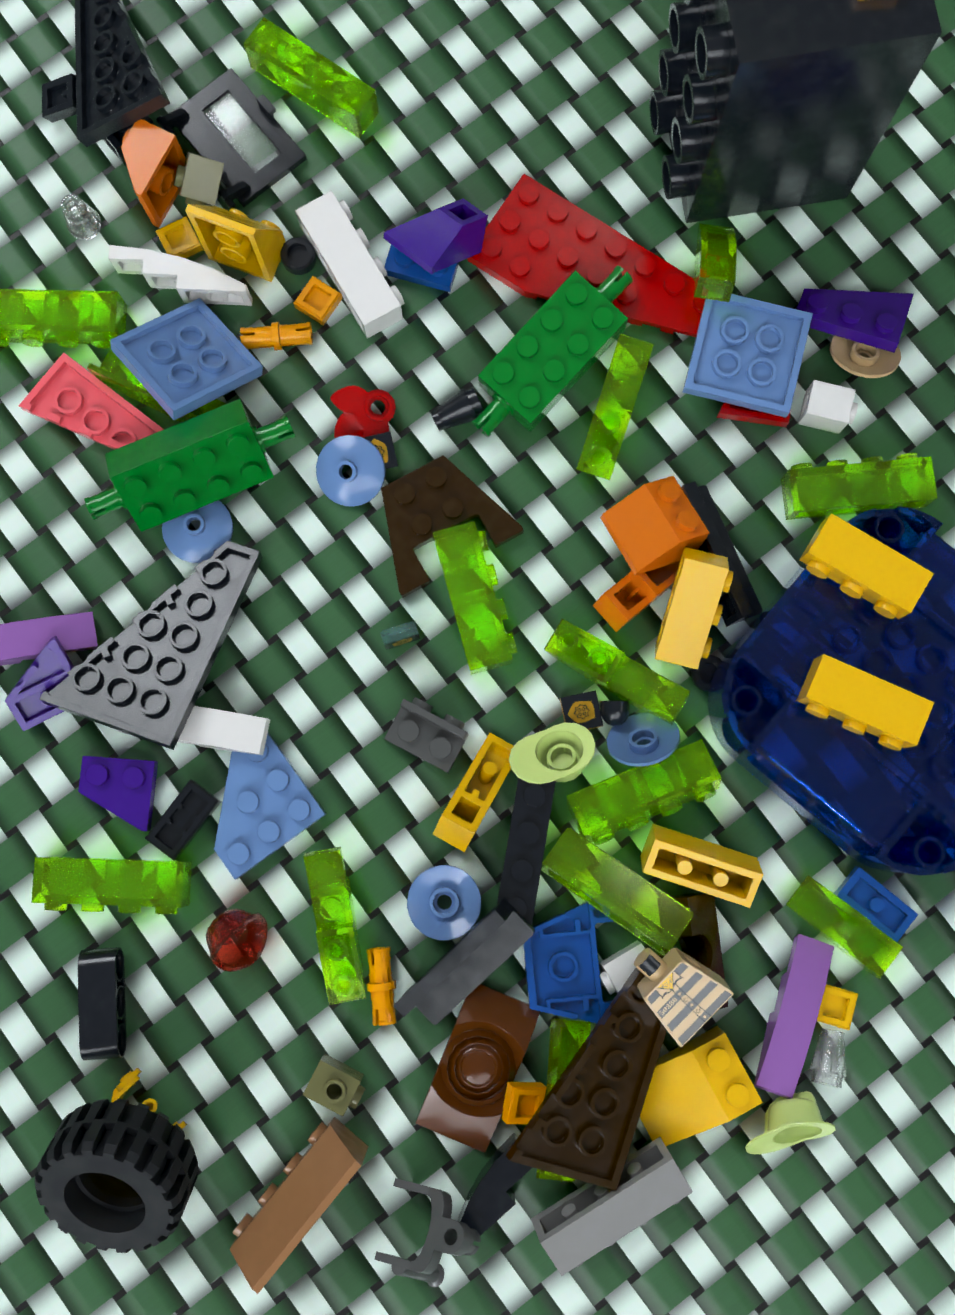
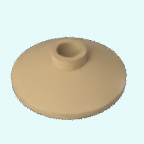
M835 335L830 344V353L834 361L842 369L860 377L881 378L888 376L898 368L901 361V352L898 346L895 353Z

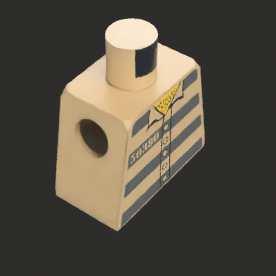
M646 948L634 961V966L645 975L637 985L643 999L681 1048L734 994L720 975L678 948H672L662 959L651 948Z

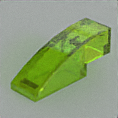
M699 223L693 279L695 280L694 297L725 302L730 301L736 281L737 248L734 228Z
M809 875L786 903V906L879 980L903 949L900 944L872 925L869 919Z

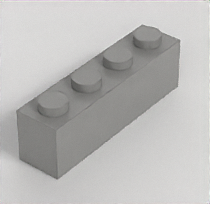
M661 1137L627 1157L617 1190L586 1183L531 1218L540 1244L561 1276H563L572 1269L582 1265L586 1260L606 1247L613 1245L631 1231L646 1224L650 1219L667 1208L679 1203L693 1191Z

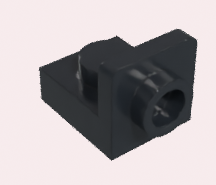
M71 73L42 84L43 118L53 123L77 114L76 75Z

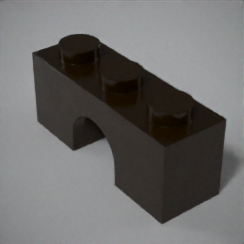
M693 893L657 899L662 937H676L681 945L682 952L725 980L715 897L706 893ZM728 1001L720 1009L728 1007Z

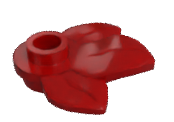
M352 385L337 390L330 397L332 403L343 412L335 426V438L345 435L367 437L389 432L388 422L395 414L396 405L393 397L388 392L380 389L367 392L359 386ZM375 401L382 402L385 407L384 412L375 414L371 409L372 403Z

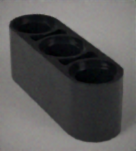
M120 947L81 950L77 968L79 1047L82 1060L123 1058L127 1041L123 951Z

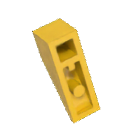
M492 733L488 734L442 813L433 832L434 836L463 852L466 851L511 769L509 756L511 749L514 747L512 744Z

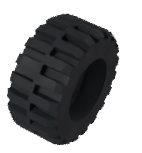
M101 1099L93 1102V1104L89 1102L76 1108L62 1120L37 1166L35 1188L39 1204L45 1205V1214L50 1221L55 1220L58 1223V1228L65 1234L70 1232L76 1236L75 1240L83 1244L89 1242L96 1245V1249L107 1251L108 1248L116 1249L117 1253H127L131 1249L139 1252L158 1245L174 1233L178 1227L197 1180L198 1161L196 1155H194L195 1151L190 1139H184V1131L177 1124L173 1126L169 1122V1117L159 1112L156 1114L149 1110L150 1106L139 1103L137 1106L129 1104V1100L117 1099L114 1102H110L109 1099Z

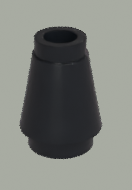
M472 387L466 391L462 388L430 413L438 430L441 431L445 428L448 429L472 422L482 413L484 408Z

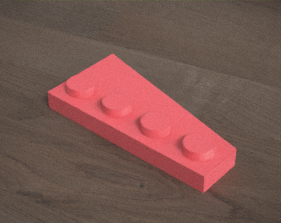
M64 352L18 405L28 413L114 450L164 430Z

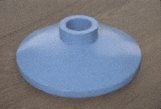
M355 435L340 436L326 444L320 452L316 464L317 481L324 494L333 502L349 507L363 505L371 501L381 490L385 480V463L380 451L369 440ZM344 465H349L352 468V476L350 478H345L342 474Z
M218 500L162 523L163 539L168 549L176 557L190 563H201L203 560L211 558L214 551L226 541H231L233 534L232 518L228 509ZM199 520L201 523L199 529L191 531L189 529L191 521Z
M651 712L638 713L628 716L622 725L611 728L607 736V748L610 755L622 764L638 767L649 766L659 763L673 754L680 742V732L677 724L665 715Z
M439 865L425 870L414 880L408 892L407 909L412 923L425 936L436 940H453L466 934L476 923L481 910V895L473 878L464 870L455 866ZM441 895H448L451 898L452 904L449 908L442 909L439 907L437 901Z

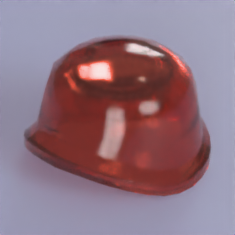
M238 908L219 914L212 921L205 935L212 962L218 968L228 972L239 971L252 965L261 956L266 944L268 927L265 918L259 913L252 914Z

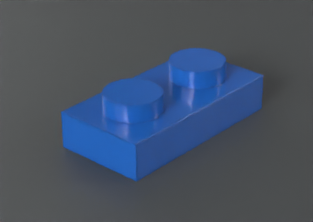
M391 244L384 267L387 276L451 292L459 262L430 274Z
M855 866L833 894L891 943L895 944L919 915L859 866Z

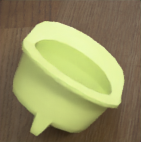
M564 722L518 741L511 749L509 763L511 770L516 776L528 783L568 782L577 778L585 766L589 764L594 756L596 744L592 733L586 727L577 723Z
M811 1092L794 1093L791 1099L778 1097L769 1105L765 1113L764 1133L749 1141L745 1149L750 1154L771 1153L805 1140L825 1137L832 1134L836 1129L835 1125L823 1121L816 1099Z

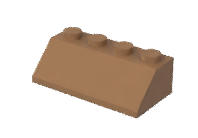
M336 1117L327 1126L321 1122L307 1139L312 1145L302 1156L298 1152L295 1153L282 1170L287 1176L277 1187L272 1182L257 1201L262 1205L253 1217L247 1213L232 1231L237 1237L229 1250L251 1289L257 1294L362 1166L369 1146Z

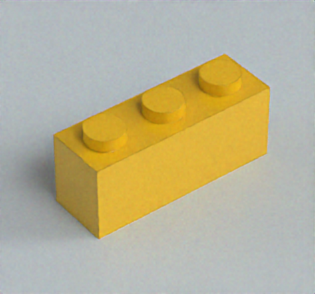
M832 513L821 522L799 561L807 565L806 569L811 574L822 579L827 577L840 584L839 588L842 592L856 599L864 598L874 604L873 609L877 613L890 619L895 617L900 619L910 614L934 575L933 572Z
M684 547L655 644V659L698 670L701 658H708L712 645V638L708 637L711 625L718 626L722 614L723 605L718 604L721 593H728L733 579V571L729 570L728 557Z
M822 654L813 660L796 700L807 705L805 711L823 719H827L830 715L843 721L841 726L844 729L859 735H864L866 731L879 737V744L896 751H901L902 748L917 746L935 703L826 654Z
M653 823L640 855L642 872L748 908L752 905L763 877L757 857Z

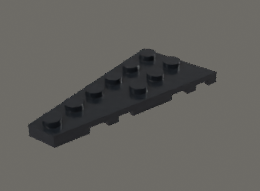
M75 0L77 139L88 147L169 105L170 101L122 0Z

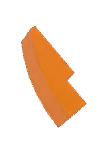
M680 561L636 576L631 570L628 575L607 590L593 604V607L615 632L619 631L673 585Z

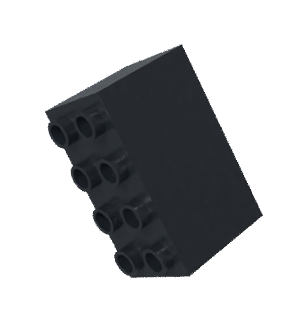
M684 0L671 3L669 9V34L672 48L660 50L658 65L661 90L651 91L649 110L654 135L669 133L672 154L664 155L662 158L663 188L667 199L681 198L686 223L847 198L942 33L935 0Z

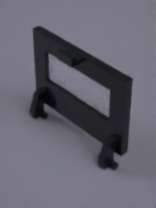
M232 68L176 110L163 117L159 116L156 119L164 130L174 134L172 127L175 126L200 156L224 163L221 181L228 189L219 190L218 195L230 209L235 208L236 204L233 202L235 199L245 207L307 160L304 152L275 120L273 114L276 112V108L264 94L257 98Z

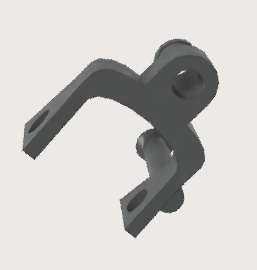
M395 1178L393 1186L430 1197L432 1211L428 1235L421 1253L414 1261L377 1251L374 1260L391 1264L392 1272L395 1275L425 1281L431 1287H438L444 1279V1268L439 1264L442 1253L454 1256H471L479 1249V1246L473 1245V1242H480V1235L477 1230L470 1228L464 1222L451 1219L452 1199L448 1192Z

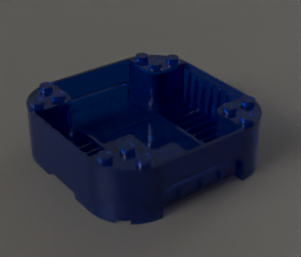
M898 506L895 509L878 510L874 508L858 514L850 519L848 523L934 573L912 612L900 619L896 617L894 619L886 618L873 609L874 604L862 597L856 599L848 596L840 590V584L828 577L822 579L811 574L806 569L807 565L803 563L718 666L709 689V718L718 741L734 760L856 861L870 868L885 872L913 875L944 874L955 870V549L935 534L943 524L936 518L908 507ZM822 654H826L935 702L917 746L902 748L901 751L892 750L879 744V737L866 731L864 735L850 732L841 726L843 721L830 715L827 719H823L805 711L807 705L796 700L813 660Z

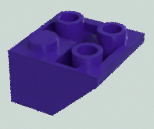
M462 198L384 232L383 239L420 265L424 270L433 274L481 253L488 215Z

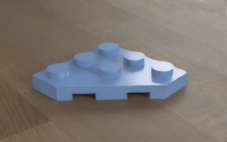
M269 732L263 755L231 752L214 850L235 880L326 815Z

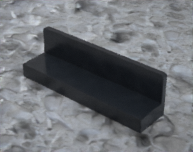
M695 481L681 487L710 532L698 550L728 557L729 570L733 571L730 589L728 593H721L718 603L723 605L721 616L726 627L759 615L763 609L707 486L702 485L698 487Z
M504 898L401 996L394 1007L404 1017L416 1006L433 1025H437L533 936L535 929Z

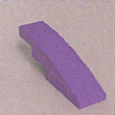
M93 611L0 624V666L19 664L22 660L35 659L54 636H57L66 653L96 649L98 644Z
M802 934L794 937L787 972L781 977L775 1009L769 1014L754 1087L787 1099L793 1098L819 1014L834 946Z

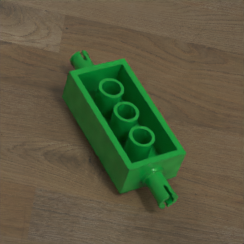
M617 265L598 288L593 287L575 270L478 375L479 386L492 397L493 401L472 423L478 430L482 429V433L486 437L491 435L508 414L513 416L531 432L625 331L628 317L612 303L633 282L628 272L622 275L624 268Z
M238 399L105 453L109 478L114 487L94 496L84 498V501L94 520L122 507L125 510L128 509L142 532L274 478L265 454L267 452L266 448L288 439H293L296 436L287 416L258 429L256 425L252 426L241 400Z

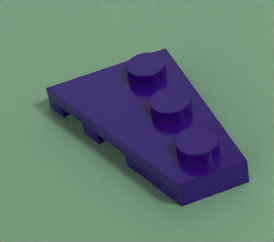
M804 289L797 310L813 313L810 328L895 353L914 294Z

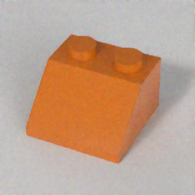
M140 119L134 123L132 128L125 132L121 150L134 191L153 226L159 228L179 193L180 187L174 186V180L178 164L184 166L186 158L176 135Z
M674 476L642 485L604 512L600 517L635 576L679 562L684 547L698 550L710 534Z

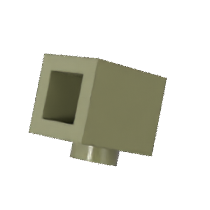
M187 152L185 165L178 164L174 180V186L180 187L178 194L186 197V205L210 204L215 206L224 163Z
M324 1054L303 1096L344 1116L348 1106L356 1109L366 1089L359 1085L364 1074Z

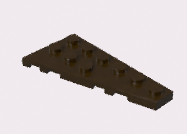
M656 953L661 959L665 956V955ZM637 968L634 969L505 1155L509 1161L617 1190L667 1031L647 1005L637 987L638 983L645 977Z

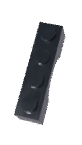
M518 778L497 904L505 898L532 926L556 781L534 784Z

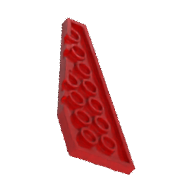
M526 174L522 175L486 227L481 253L467 258L468 262L519 294L535 300L537 297L548 300L575 270L593 287L598 288L617 265L624 268L622 275L628 272L633 282L612 302L613 305L628 317L627 323L638 326L645 324L661 328L660 331L669 334L677 332L696 337L706 294L709 287Z

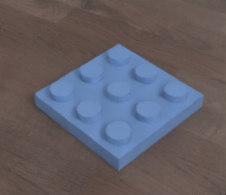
M709 288L682 392L786 418L790 413L813 313Z
M200 298L110 340L111 350L173 420L262 376V364Z

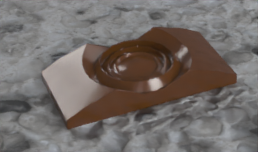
M480 984L464 999L415 1123L485 1153L503 1112L507 1082H513L527 1051L540 1011L532 1010L529 1008V1003L486 985Z

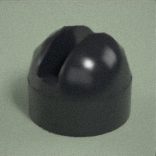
M600 701L602 719L608 725H622L629 716V701Z

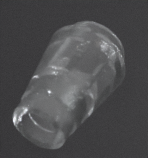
M75 194L66 195L61 201V208L68 231L78 239L88 240L94 238L101 226L99 214L80 199L79 196Z
M822 1028L821 1036L819 1037L808 1070L812 1072L811 1082L842 1088L843 1079H847L845 1033Z

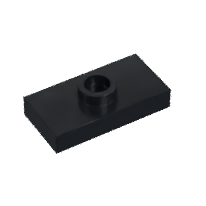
M190 779L145 839L175 861L222 801L196 781Z

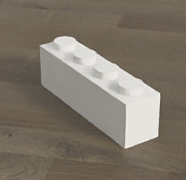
M331 190L295 210L302 231L313 245L317 256L336 288L342 294V298L366 338L368 339L402 320L401 306L405 304L403 297L395 285L391 287L388 285L384 278L387 276V272L379 257L372 258L367 250L370 248V244L361 228L355 230L350 222L353 216L344 200L338 202Z

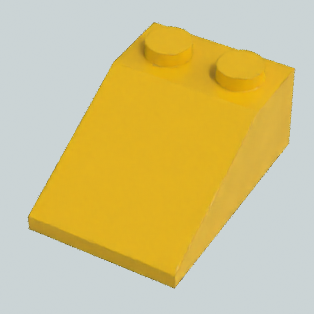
M187 205L185 211L208 259L272 282L281 261V249L286 242L282 230L276 224L267 220L255 221L248 218L245 213L233 208L228 211L217 206Z
M716 1026L690 1040L682 1048L679 1046L658 1058L640 1119L652 1141L661 1137L665 1146L730 1122L763 1102L726 1033Z

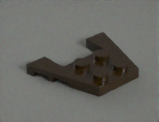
M444 455L381 488L398 588L402 598L430 584V580L414 552L427 543L474 518H479L495 548L524 532L522 526Z

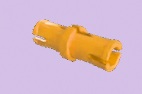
M272 322L271 326L240 328V333L242 334L240 336L241 343L247 349L274 347V350L277 351L282 350L284 346L313 345L311 322L288 325Z
M389 946L366 949L370 981L366 985L367 991L371 993L373 1026L395 1024L397 1020L393 989L397 987L396 980L392 978L391 949Z

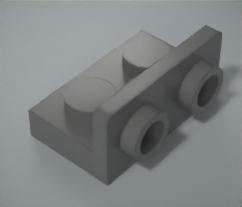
M416 697L413 698L412 702L403 699L400 704L401 708L384 739L449 773L469 736L468 732L463 730L465 723L448 714L445 715L444 719H441L431 713L433 709L431 705Z

